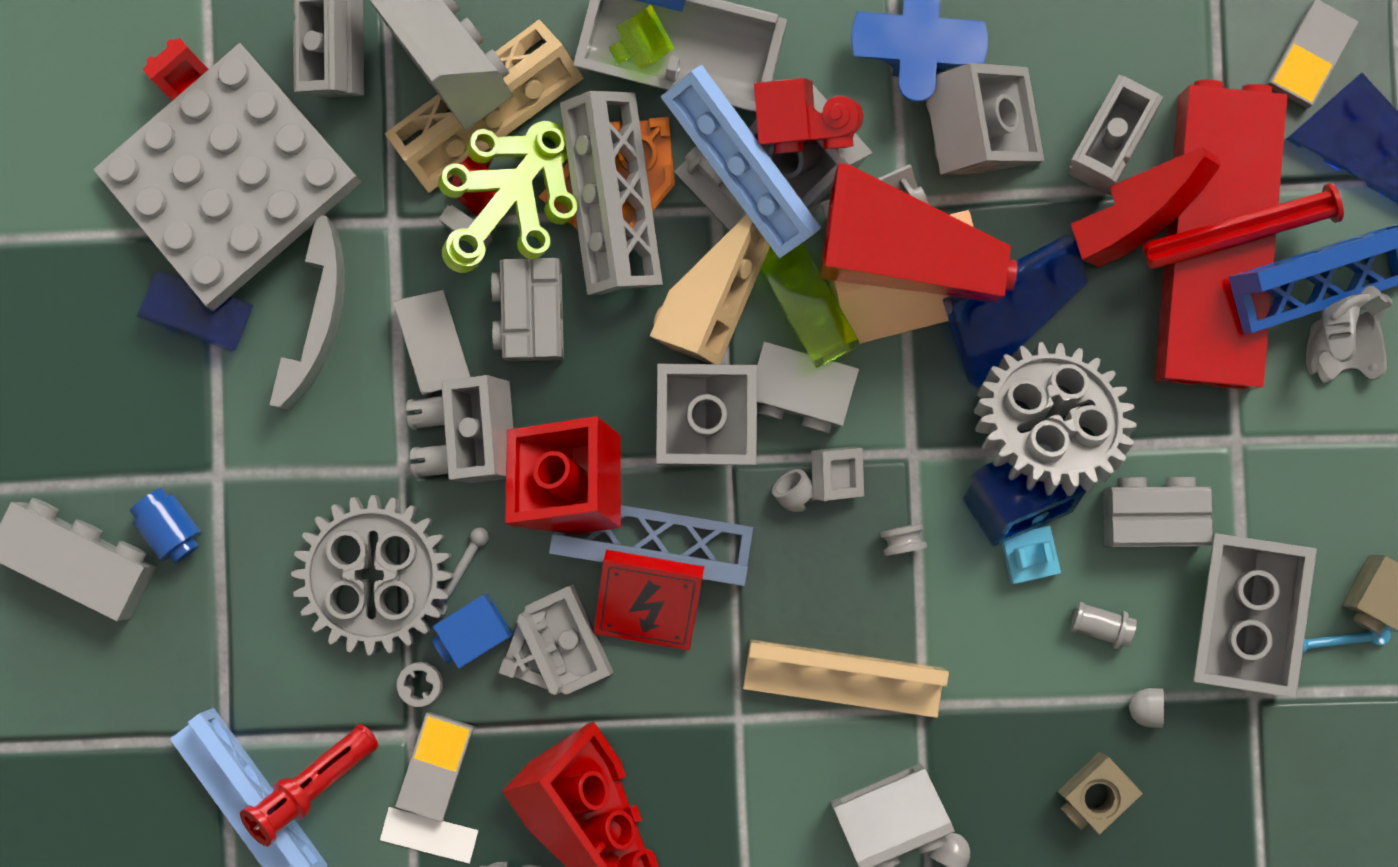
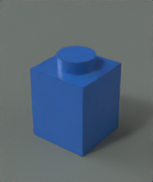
M488 593L434 625L433 628L438 636L433 638L432 641L443 660L447 664L454 661L459 669L514 634Z

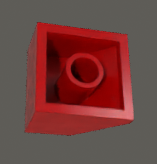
M598 416L507 430L505 524L511 527L570 534L621 528V435Z

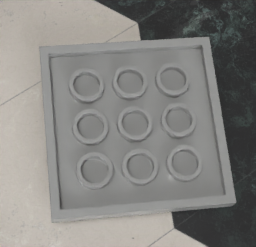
M241 43L236 45L93 169L205 306L212 311L218 308L309 229L317 218L325 215L362 183Z

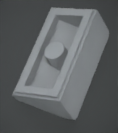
M444 290L393 302L423 396L428 397L441 393V381L471 377Z

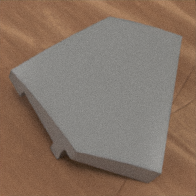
M574 584L526 605L524 612L518 616L516 621L518 624L506 657L503 658L498 672L505 676L516 677L545 688L554 695L560 692L566 695L614 673L597 634H593L594 628Z

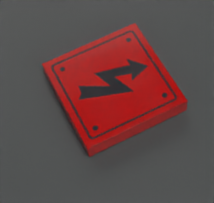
M606 549L593 634L690 650L705 566Z

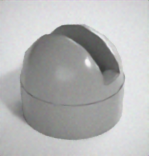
M794 469L785 473L777 480L772 489L773 496L787 511L803 512L806 510L804 504L807 501L810 503L814 501L812 481L802 469Z
M1146 688L1133 695L1129 704V710L1132 718L1138 724L1148 728H1163V688Z
M956 833L946 835L947 842L928 854V857L947 867H967L971 857L967 840Z

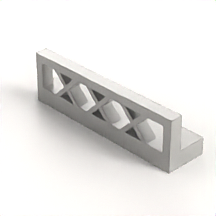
M588 91L561 102L560 107L572 192L577 201L576 220L587 295H603L623 288H647L663 285L636 94L632 92ZM607 105L620 106L623 126L619 132L609 122ZM618 152L622 154L629 164L630 174L626 180L616 170L615 157ZM625 200L635 209L637 222L633 228L623 219L622 205ZM632 249L642 257L644 276H631L629 254Z

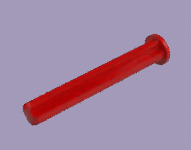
M1329 183L1324 185L1323 191L1317 194L1149 241L1143 246L1145 261L1149 268L1155 269L1330 218L1334 223L1341 222L1344 217L1342 199L1336 186Z

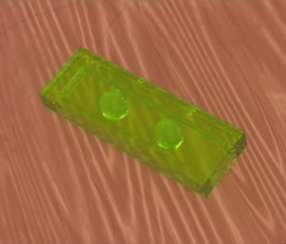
M801 243L780 259L770 246L760 271L815 368L859 347L858 337L824 279H819L820 272L804 244Z

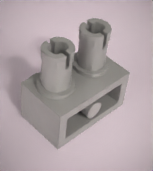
M489 375L441 381L442 396L425 399L415 398L407 401L406 411L421 413L407 416L408 425L412 430L445 425L446 445L414 447L411 449L410 460L418 459V461H425L424 463L410 464L411 472L415 478L448 474L449 480L468 483L506 479L507 430L513 429L510 381Z

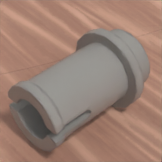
M1079 601L1073 614L1070 632H1077L1112 643L1111 647L1116 650L1120 646L1129 648L1135 634L1137 620L1129 618V613L1126 611H1122L1119 615Z

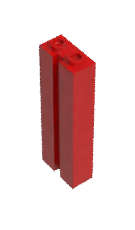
M1204 79L1194 81V85H1189L1178 95L1173 159L1203 147L1218 157L1221 166L1204 190L1181 215L1167 226L1166 237L1279 204L1288 94L1272 93V87L1263 84L1244 85L1242 90L1224 88V83L1221 81ZM1276 234L1164 266L1155 382L1210 385L1212 387L1254 390L1264 387L1268 328L1254 333L1243 334L1228 276L1273 263ZM1265 291L1251 293L1257 319L1267 316L1270 310L1271 295Z

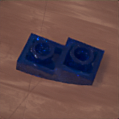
M155 271L137 317L178 334H189L233 352L236 351L253 306L236 298L229 297L212 311L205 306L184 279Z

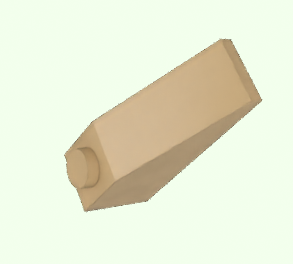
M747 214L669 290L663 305L655 315L654 327L650 337L673 351L709 364H721L770 248L768 242Z

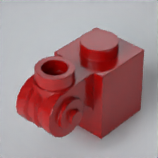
M796 78L754 83L758 142L760 145L773 146L774 154L804 152V142L823 140L824 150L854 147L853 137L862 126L864 117L862 107L855 100L846 96L831 97L825 103L823 112L820 113L814 107L813 82L809 79Z

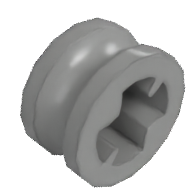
M923 523L881 531L880 537L887 541V548L883 550L884 556L927 548V542L920 538V532L924 529Z
M419 661L408 665L401 671L397 679V691L405 703L413 707H423L431 704L440 696L444 680L441 672L435 665ZM417 670L426 672V681L433 684L431 693L428 691L422 693L423 698L414 696V687L408 685L410 675L413 678L418 676Z

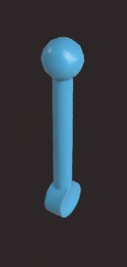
M1383 628L1380 635L1369 631L1304 639L1302 654L1307 649L1362 642L1385 645L1389 642L1391 634L1389 630Z

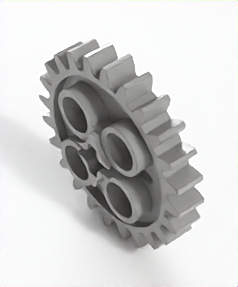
M1043 342L1038 343L1033 354L1027 348L1021 346L1014 358L1005 354L998 367L993 366L985 379L986 381L983 382L977 395L981 399H979L974 413L982 418L979 420L975 430L979 433L990 434L982 445L983 450H998L999 454L993 463L995 467L1007 462L1013 466L1009 473L1010 480L1017 478L1021 473L1027 475V489L1029 490L1039 480L1044 482L1047 495H1052L1058 484H1062L1068 496H1072L1078 484L1087 492L1091 491L1097 479L1105 483L1114 472L1113 470L1119 469L1126 459L1124 455L1133 446L1134 441L1129 437L1137 427V423L1127 418L1134 410V405L1120 403V400L1127 392V388H1112L1110 382L1116 373L1109 371L1101 375L1097 371L1101 360L1098 357L1089 364L1082 362L1083 350L1080 348L1075 351L1072 357H1069L1065 354L1063 343H1058L1053 354L1048 353ZM1058 385L1067 388L1072 394L1063 392ZM1015 401L1025 403L1030 410L1021 408ZM1087 403L1090 404V405H1088V406L1080 407V405H1083V404H1087ZM1080 426L1090 429L1095 436L1086 434ZM1031 429V431H1028V432H1025V433H1020V432H1019V431H1024V430ZM1037 442L1047 444L1053 452L1045 451Z
M371 495L367 509H364L359 498L352 497L350 498L349 513H346L340 505L334 504L331 506L334 517L332 522L322 516L315 518V522L321 530L319 535L309 532L303 533L302 537L311 545L309 551H295L294 556L306 562L305 569L292 571L291 576L304 579L305 586L293 592L294 597H308L310 601L300 612L302 616L314 613L319 616L312 628L314 632L321 631L327 627L332 629L328 639L329 644H336L344 636L347 637V652H354L360 642L364 641L367 655H373L378 648V642L382 641L386 651L391 653L396 651L397 636L409 646L415 643L412 628L424 634L431 630L424 618L426 615L437 618L442 617L443 612L434 602L436 599H448L451 597L448 591L439 586L440 581L454 578V574L440 570V563L447 561L452 555L445 552L437 553L435 547L445 537L443 534L430 537L427 535L426 532L433 522L431 518H426L418 523L414 522L417 507L411 505L400 514L398 513L399 499L391 498L385 509H382L379 496ZM372 531L378 533L374 566L376 570H382L384 573L383 580L375 581L374 602L376 607V617L374 619L368 616L372 589L371 580L363 579L362 576L363 570L370 569L372 566V549L369 541ZM346 536H352L360 545V555L352 564L345 563L338 554L339 543ZM397 536L405 539L410 549L409 557L401 565L390 561L386 552L390 540ZM345 585L353 587L359 595V604L355 611L351 613L343 611L337 604V594ZM393 586L403 588L408 594V606L401 614L392 612L386 605V593Z

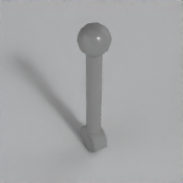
M477 527L472 530L470 534L471 543L453 572L454 578L449 579L443 588L450 594L454 591L479 546H484L488 542L489 534L486 529ZM436 599L434 602L443 612L442 616L447 613L448 605L446 602L448 599Z

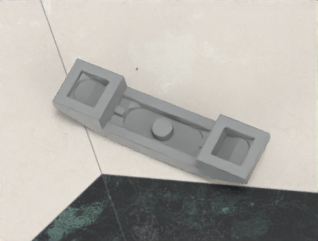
M321 215L314 222L305 259L306 263L314 268L322 269L323 272L301 361L281 357L269 404L281 409L289 410L311 387L329 356L340 324L345 292L343 251L335 223L324 215Z

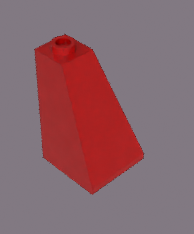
M838 163L831 185L819 279L998 302L1005 297L1006 290L1013 291L1017 274V261L1009 260L1010 245L849 164Z

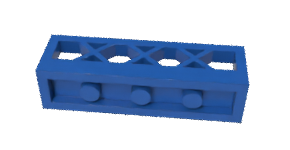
M1398 224L1228 276L1243 334L1254 333L1324 310L1341 299L1361 294L1364 288L1368 286H1374L1380 291L1397 286ZM1387 252L1392 275L1382 278L1372 271L1370 267L1376 255ZM1344 265L1355 272L1345 291L1330 282L1336 268ZM1304 278L1315 285L1308 302L1305 304L1290 295L1295 282ZM1365 279L1370 282L1363 285ZM1265 291L1275 299L1267 316L1257 319L1251 293ZM1325 292L1330 294V296L1323 298ZM1285 305L1290 307V309L1283 311Z

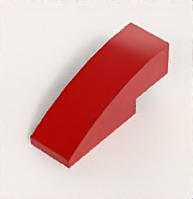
M1200 147L1110 186L1115 205L1071 223L1082 260L1102 267L1129 254L1155 237L1181 215L1204 190L1221 166L1218 157Z

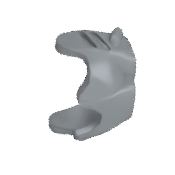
M1368 286L1364 288L1361 294L1348 296L1322 310V319L1311 325L1306 349V365L1309 374L1312 375L1318 372L1323 383L1335 379L1340 372L1348 369H1358L1371 380L1383 377L1387 370V356L1380 323L1384 318L1385 309L1392 306L1391 298L1385 293H1381L1376 287ZM1361 307L1367 310V312L1359 315Z

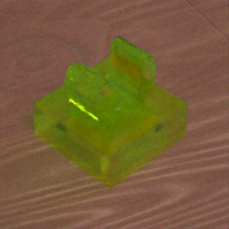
M652 5L636 12L617 25L616 29L621 38L618 42L608 47L617 65L632 57L639 70L656 63L675 48Z

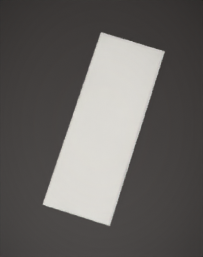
M389 807L380 840L470 864L478 830L445 821L440 822L415 813Z

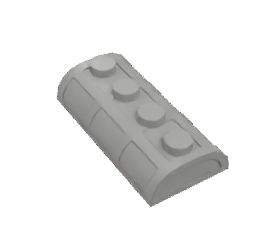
M590 0L573 66L669 90L690 71L702 64L733 107L756 113L754 83L773 81L787 19L780 18L775 13L723 0H686L683 12L636 0Z

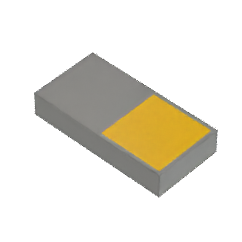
M1320 0L1311 2L1266 85L1271 86L1272 90L1278 93L1288 94L1287 98L1307 109L1313 106L1356 28L1358 21Z
M429 711L426 713L395 807L443 822L475 726Z

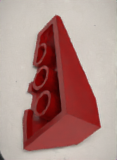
M595 722L586 724L531 760L502 791L527 829L566 867H659L654 852L645 848L636 822L642 820L637 804L630 806L620 780L626 777L621 760Z

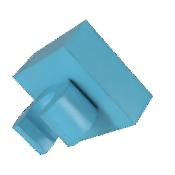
M1050 525L1000 536L1011 584L1061 573Z

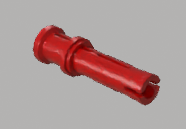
M358 724L349 734L319 756L317 760L293 779H280L273 785V792L256 806L248 805L240 811V818L246 830L258 843L269 847L276 841V834L292 820H301L309 814L311 809L310 802L342 778L367 755L377 750L378 742L373 733L364 725Z

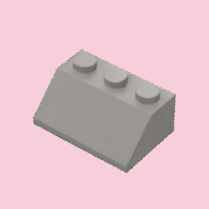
M369 0L393 36L465 130L513 96L503 80L504 77L510 74L508 69L493 49L486 54L480 49L479 45L485 41L468 17L461 22L458 21L454 14L460 9L454 0Z
M1214 533L1193 682L1296 698L1317 548Z

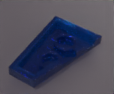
M1361 72L1285 140L1299 148L1303 146L1323 157L1325 163L1338 170L1344 169L1365 181L1367 187L1398 204V111Z
M1064 235L1016 260L1017 274L1013 291L1006 290L1005 297L998 302L947 296L942 299L968 381L978 388L986 381L985 379L993 366L999 368V364L1005 354L1012 356L1088 282L1076 239Z

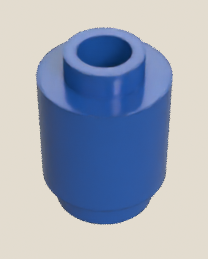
M163 488L151 492L130 509L131 514L135 518L133 525L160 561L171 558L174 563H178L198 549L199 545L195 540L201 535V530L174 495L168 496Z

